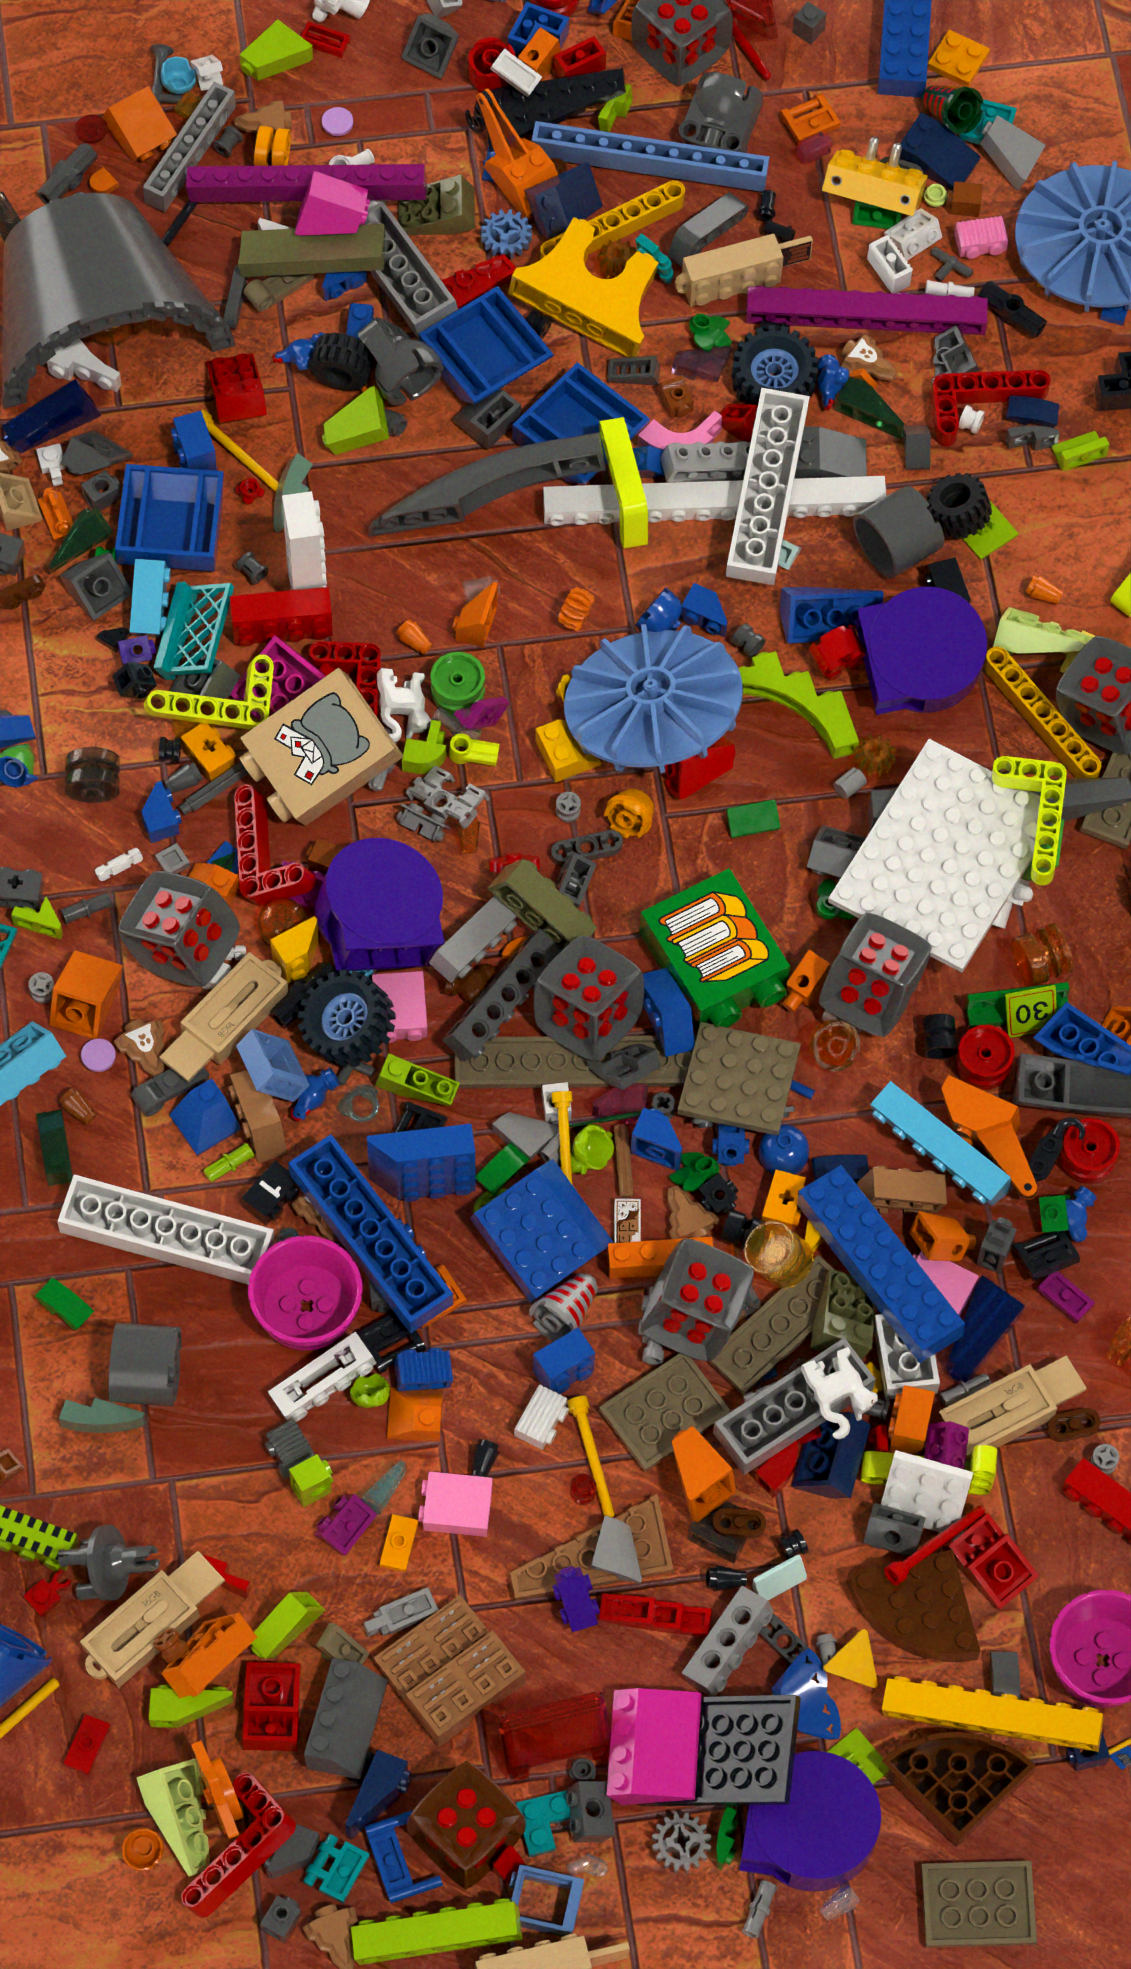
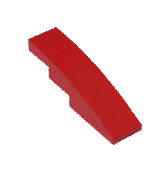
M602 1593L599 1621L651 1631L707 1637L711 1628L713 1611L711 1608L688 1607L678 1602L656 1601L654 1597Z

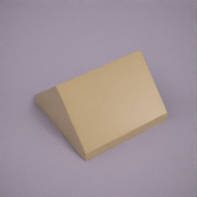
M0 473V514L6 531L40 522L43 518L29 478Z

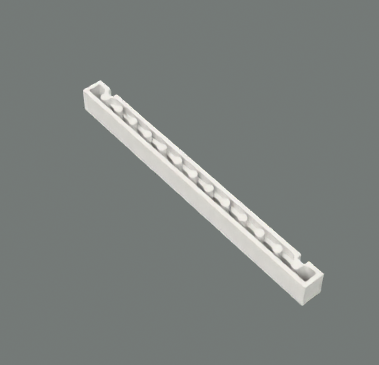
M885 476L794 479L787 517L854 516L886 497ZM743 480L644 483L642 486L647 501L648 521L657 523L665 520H673L675 522L696 519L699 521H707L709 519L732 520L737 516ZM614 485L543 487L544 524L560 526L572 523L585 525L587 523L610 524L612 522H619V504Z

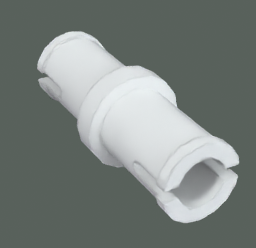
M927 280L925 294L970 297L974 296L975 288L954 285V282L950 281L948 283Z

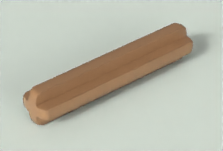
M618 1124L614 1126L619 1196L621 1198H631L634 1192L628 1126L626 1124Z

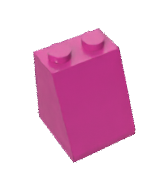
M314 171L299 210L294 234L301 236L357 233L359 225L364 226L368 215L367 210L370 204V199H367L368 189Z

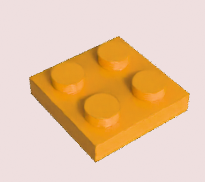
M949 29L929 60L927 69L958 84L969 87L989 56L990 48Z

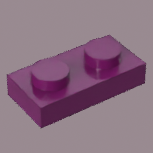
M1058 1271L1050 1274L1037 1289L1038 1292L1076 1324L1095 1304L1092 1299Z

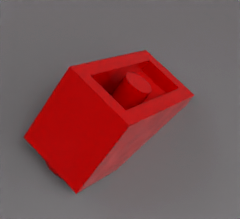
M727 404L719 413L722 415L721 427L739 440L751 442L758 406L753 404Z

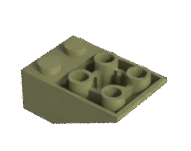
M462 174L427 184L426 200H399V224L407 235H455L475 229V188Z
M833 1269L828 1270L813 1324L811 1349L823 1352L845 1338L859 1358L863 1360L872 1349L875 1305L853 1276Z

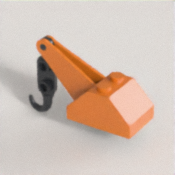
M485 89L476 95L474 116L471 117L469 110L465 111L466 121L472 131L477 134H481L484 130L488 129L496 155L485 161L484 168L514 208L521 212V217H527L530 220L533 218L524 190L557 176V170L540 145L519 137L498 105L492 92L489 89Z
M950 1075L947 1076L941 1087L945 1107L954 1132L971 1146L982 1147L997 1167L1011 1177L1012 1185L1024 1199L1030 1200L1035 1198L1038 1193L1037 1183L1046 1179L1051 1173L1062 1151L1065 1129L1068 1126L1077 1127L1079 1139H1084L1085 1127L1083 1123L1076 1118H1064L1056 1124L1051 1132L1040 1140L1028 1163L1016 1136V1132L1021 1124L1018 1106Z

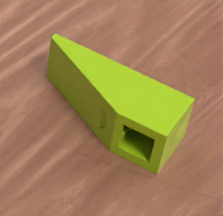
M388 1053L375 1086L399 1096L451 1106L460 1083Z
M159 1685L157 1688H151L150 1727L179 1728L233 1703V1691H228L225 1687H213L212 1690H204L195 1697L179 1698L170 1685Z

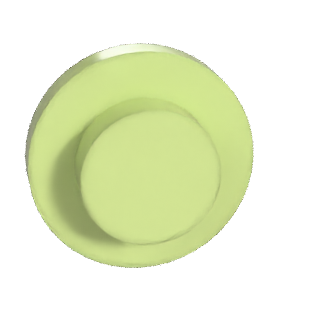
M932 184L926 188L924 200L928 205L940 207L947 201L948 194L942 185Z

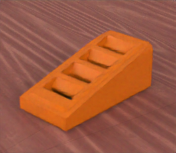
M626 0L613 23L614 36L632 41L631 23L635 7L631 5L636 6L640 0Z

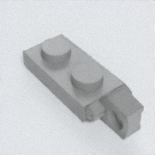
M424 1588L380 1607L379 1611L373 1613L375 1618L364 1623V1630L368 1637L382 1632L383 1636L393 1634L426 1620L439 1609L429 1588Z

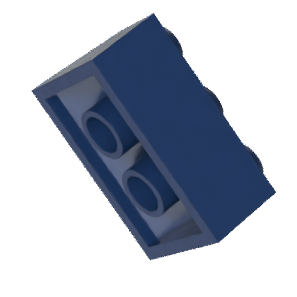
M839 1412V1414H842L849 1420L850 1431L846 1437L835 1439L833 1433L840 1428L839 1424L828 1420L820 1425L822 1436L803 1444L791 1487L830 1499L851 1498L871 1425L862 1419L857 1421L855 1414L852 1412Z

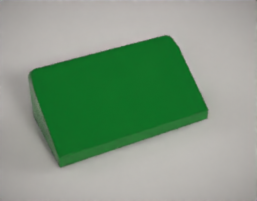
M856 200L852 224L890 229L901 221L902 213Z
M775 800L732 807L726 810V819L731 839L779 830L781 828Z

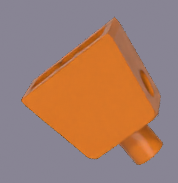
M540 27L518 57L520 61L542 76L540 81H543L554 70V55L561 52L559 39Z
M809 950L786 983L788 996L782 1002L783 1006L792 1012H795L801 1003L809 1006L823 988L831 968L830 963Z
M918 1211L909 1232L927 1259L931 1261H960L966 1249L973 1250L976 1245L975 1235L967 1234L957 1220Z

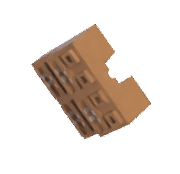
M461 1595L457 1596L374 1657L375 1666L385 1679L388 1680V1683L438 1748L468 1727L471 1718L482 1708L487 1707L491 1703L496 1706L525 1684L526 1672L496 1633L493 1630L491 1632L488 1631Z

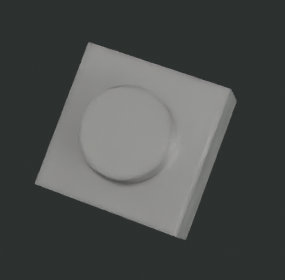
M177 843L155 855L156 861L163 871L178 874L190 867L189 860Z

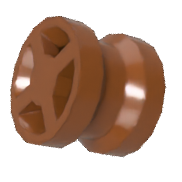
M175 1628L162 1632L153 1643L154 1647L163 1653L162 1657L167 1663L176 1661L188 1649L186 1642L178 1638L179 1633Z

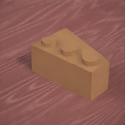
M248 1070L230 1075L232 1085L228 1086L229 1094L232 1101H237L235 1108L238 1118L244 1121L242 1127L246 1138H250L258 1163L288 1154L281 1120L271 1095L256 1090Z
M876 1166L856 1183L875 1209L879 1210L880 1215L888 1214V1209H904V1214H918V1211L937 1213L947 1204L945 1175L935 1174L934 1171L912 1172L908 1168L891 1170L886 1166Z

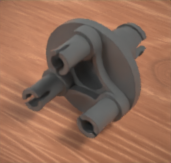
M109 1524L96 1527L90 1539L85 1538L80 1541V1548L62 1549L58 1554L65 1555V1557H58L59 1564L62 1567L82 1565L88 1569L91 1583H80L76 1588L77 1598L80 1601L97 1598L101 1601L117 1600L126 1590L129 1574L155 1571L160 1563L159 1559H145L150 1554L158 1552L155 1546L127 1547L119 1530Z

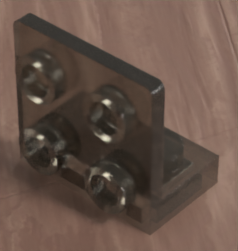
M726 1500L698 1523L692 1522L688 1529L687 1540L735 1564L749 1538H733L726 1534L722 1536L714 1531L712 1522L714 1514L718 1510L723 1508L742 1509ZM728 1521L721 1522L724 1528H728L731 1525ZM753 1522L748 1524L750 1529H754L756 1526Z

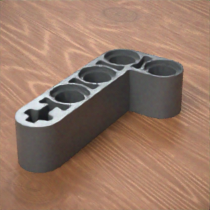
M732 193L725 194L680 226L674 235L668 252V258L682 268L684 257L701 253L705 246L742 221L748 213L749 206Z

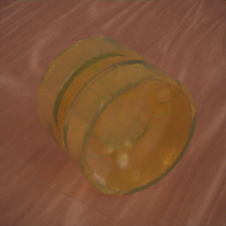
M777 1221L765 1222L757 1226L746 1240L744 1256L747 1264L774 1286L780 1288L793 1287L802 1282L809 1274L813 1264L812 1249L807 1241L785 1224Z

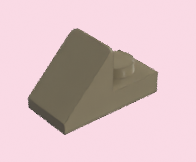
M334 1623L328 1624L316 1644L323 1651L321 1657L330 1663L332 1658L363 1665L369 1655L365 1648Z

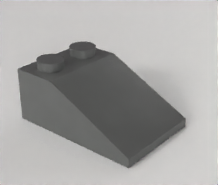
M804 426L794 479L867 476L866 439L822 427Z

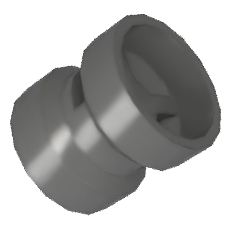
M745 623L734 633L731 642L737 647L741 646L744 649V653L751 658L762 649L766 639L762 635L754 633L753 628L748 623Z

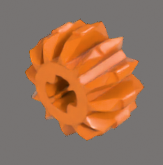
M578 587L572 589L561 608L558 621L569 629L577 631L582 628L594 604V595Z

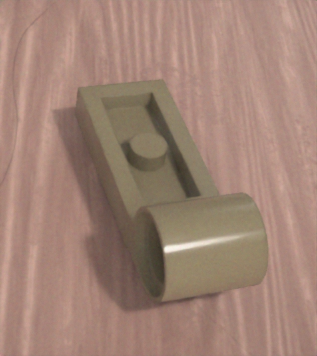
M314 273L274 275L263 282L256 279L245 287L243 294L258 311L262 312L315 278Z

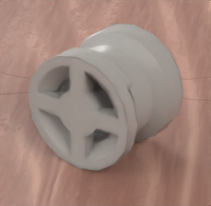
M573 792L561 793L556 800L557 817L565 823L576 821L580 816L581 810L579 796Z
M45 972L34 974L29 980L32 999L40 1004L48 1003L52 1000L53 978Z
M1102 1444L1096 1447L1091 1457V1463L1106 1475L1114 1472L1119 1461L1117 1449L1110 1444Z

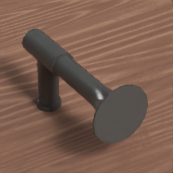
M164 44L150 46L149 50L156 58L152 86L154 96L160 106L161 102L182 105L183 94L162 93L163 87L160 76L162 64L166 61L167 56L174 53L173 48Z

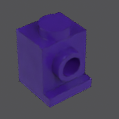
M147 635L117 642L122 666L127 662L141 663L152 660V655L156 654L153 639L148 640ZM136 645L142 647V653L139 655L133 652V647Z

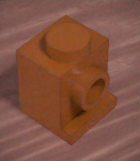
M683 375L661 382L660 396L670 418L682 417L693 411L694 400Z

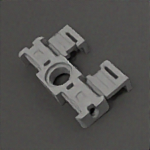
M436 765L425 776V783L421 777H418L413 782L414 787H409L406 791L411 801L415 797L423 801L426 808L444 819H447L449 816L455 818L463 829H466L478 813L475 808L483 799L486 801L490 799L485 791L469 783L465 788L467 791L463 796L460 795L458 800L455 795L442 789L443 782L453 783L455 781L452 774ZM440 799H447V803L444 806L436 807Z

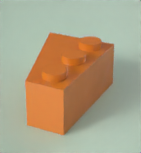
M240 1613L204 1621L186 1642L188 1649L185 1654L176 1661L170 1662L161 1674L179 1698L195 1697L202 1693L205 1686L246 1649L257 1636Z

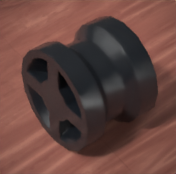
M533 309L526 321L542 339L551 327L552 317L548 315L543 316L540 311Z
M160 737L159 762L172 760L174 763H180L181 738L168 740L166 737Z
M798 1529L792 1530L791 1534L787 1537L781 1536L777 1538L778 1545L786 1560L797 1554L805 1555L809 1553L807 1543Z

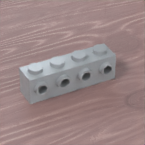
M721 441L705 444L702 442L668 444L660 456L666 482L744 480L751 442L725 443Z
M494 896L436 951L429 963L450 983L458 977L463 979L472 969L470 965L473 962L476 964L480 963L487 955L486 950L489 947L493 950L503 939L501 935L504 932L508 935L518 925L515 922L517 916Z

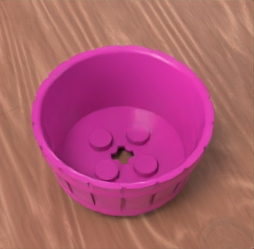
M296 1236L274 1244L267 1252L265 1251L260 1256L249 1278V1301L259 1324L277 1342L292 1349L316 1350L334 1343L346 1332L356 1317L362 1298V1279L360 1278L361 1275L355 1261H352L353 1258L336 1243L316 1236ZM311 1300L313 1302L311 1306L313 1311L309 1312L306 1310L302 1312L300 1310L302 1308L301 1301L309 1302Z
M1096 1590L1080 1595L1061 1610L1058 1619L1056 1618L1052 1627L1050 1656L1057 1677L1063 1687L1074 1698L1087 1705L1111 1708L1131 1702V1595H1126L1124 1592ZM1098 1654L1109 1656L1107 1661L1108 1667L1103 1665L1098 1667L1096 1665L1098 1661L1096 1656Z

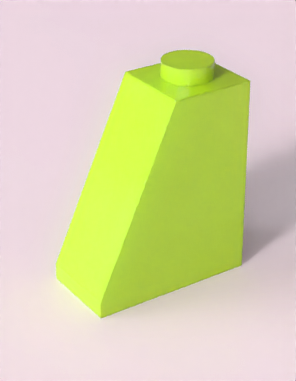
M277 19L240 54V67L247 76H252L259 81L310 62L313 59V47Z
M375 386L368 388L323 424L325 431L322 434L323 443L335 455L389 439L383 397Z
M307 1591L289 1592L254 1631L257 1638L251 1643L253 1645L251 1647L252 1651L260 1658H275L321 1616L325 1609Z

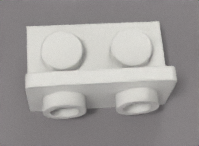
M922 208L917 210L914 216L906 217L884 232V235L890 236L895 246L900 248L903 254L902 257H905L906 261L942 238L938 218Z

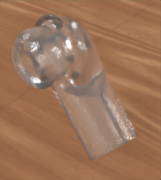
M586 1854L566 1865L570 1876L573 1877L583 1871L598 1877H602L608 1872L607 1863L603 1859L591 1854Z

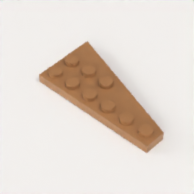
M657 1493L650 1497L649 1500L629 1508L627 1512L615 1518L626 1523L631 1528L642 1578L673 1572V1564ZM602 1524L577 1536L575 1540L555 1548L551 1553L541 1558L538 1557L510 1572L515 1601L554 1594L552 1585L557 1584L554 1575L566 1567H580L583 1575H589L592 1587L625 1581L618 1579L617 1575L591 1569Z

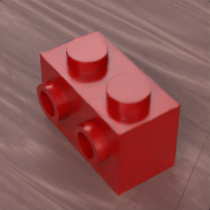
M595 36L554 55V73L558 78L595 73L606 69V51Z

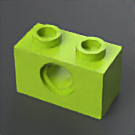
M318 1454L289 1469L291 1487L303 1508L332 1493L331 1483L333 1479L331 1474L333 1472L326 1460L321 1461Z

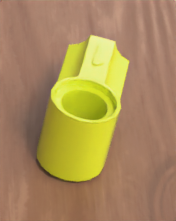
M457 734L450 741L449 757L456 764L472 762L496 766L500 744L474 740L466 734ZM464 747L466 750L458 751L455 748Z

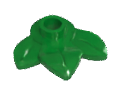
M696 314L690 319L689 329L694 334V342L701 349L711 351L713 346L716 348L731 346L732 341L724 331L730 325V321L715 315L709 317L705 314Z
M832 879L824 880L817 890L819 896L816 902L818 915L824 919H832L836 916L844 920L856 918V916L828 902L829 896L836 887V884Z
M683 1153L681 1158L685 1167L671 1174L669 1178L673 1183L683 1185L684 1191H694L707 1180L716 1176L720 1171V1166L712 1157L704 1156L703 1153Z

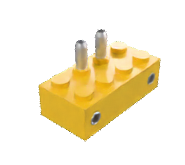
M875 136L871 137L866 156L854 155L850 150L836 151L828 164L822 191L914 216L922 201L928 175L922 174V171L918 169L907 170L900 168L898 165L902 150L900 143L893 145L889 162L886 164L878 162L875 158L879 139Z

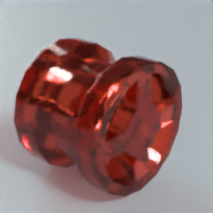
M588 1474L576 1475L570 1483V1497L576 1504H590L596 1496L595 1479Z

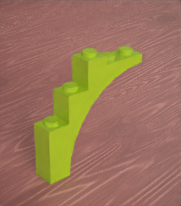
M776 651L759 653L752 657L751 667L743 666L738 668L743 684V695L772 700L785 705L801 715L824 739L833 759L858 752L859 740L841 691H827L817 696L809 671L802 673L797 671L785 677Z

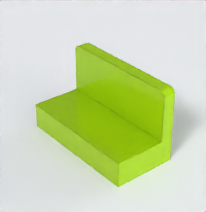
M1092 431L1055 444L1051 450L1062 472L1106 457L1109 442L1106 436L1099 438L1097 433Z

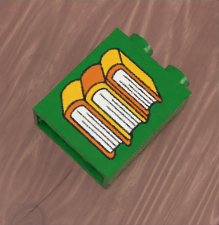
M730 868L641 911L639 934L661 969H668L691 1006L692 1021L698 1030L701 1022L713 1024L715 1028L719 1026L728 1028L742 1017V1009L758 1002L761 1008H767L779 1002L787 994L785 988L789 979L790 965Z

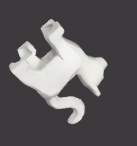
M381 668L377 672V687L380 692L378 705L381 710L383 723L392 730V733L389 734L394 742L398 741L401 738L402 730L399 724L390 717L391 714L408 715L406 738L410 739L413 734L422 733L426 729H430L431 719L425 712V698L420 685L425 679L424 673L414 672L411 681H405L403 687H395L398 681L397 676H393V670Z
M848 1347L837 1351V1357L832 1360L836 1372L828 1376L824 1374L825 1365L823 1361L816 1364L813 1360L803 1364L801 1367L806 1383L814 1391V1399L820 1406L821 1414L826 1420L838 1423L840 1426L833 1433L835 1439L844 1438L849 1434L850 1423L842 1414L831 1411L832 1404L843 1398L850 1397L852 1409L857 1421L862 1419V1414L870 1410L873 1404L878 1401L877 1394L863 1386L860 1374L850 1364L848 1358L851 1352Z

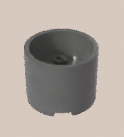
M911 486L897 489L859 512L853 518L854 532L864 554L882 575L890 579L900 575L944 546V535L938 521L934 523L933 516L927 509L929 503Z
M116 1323L112 1338L109 1366L110 1402L174 1407L180 1377L179 1350L182 1348L181 1327Z

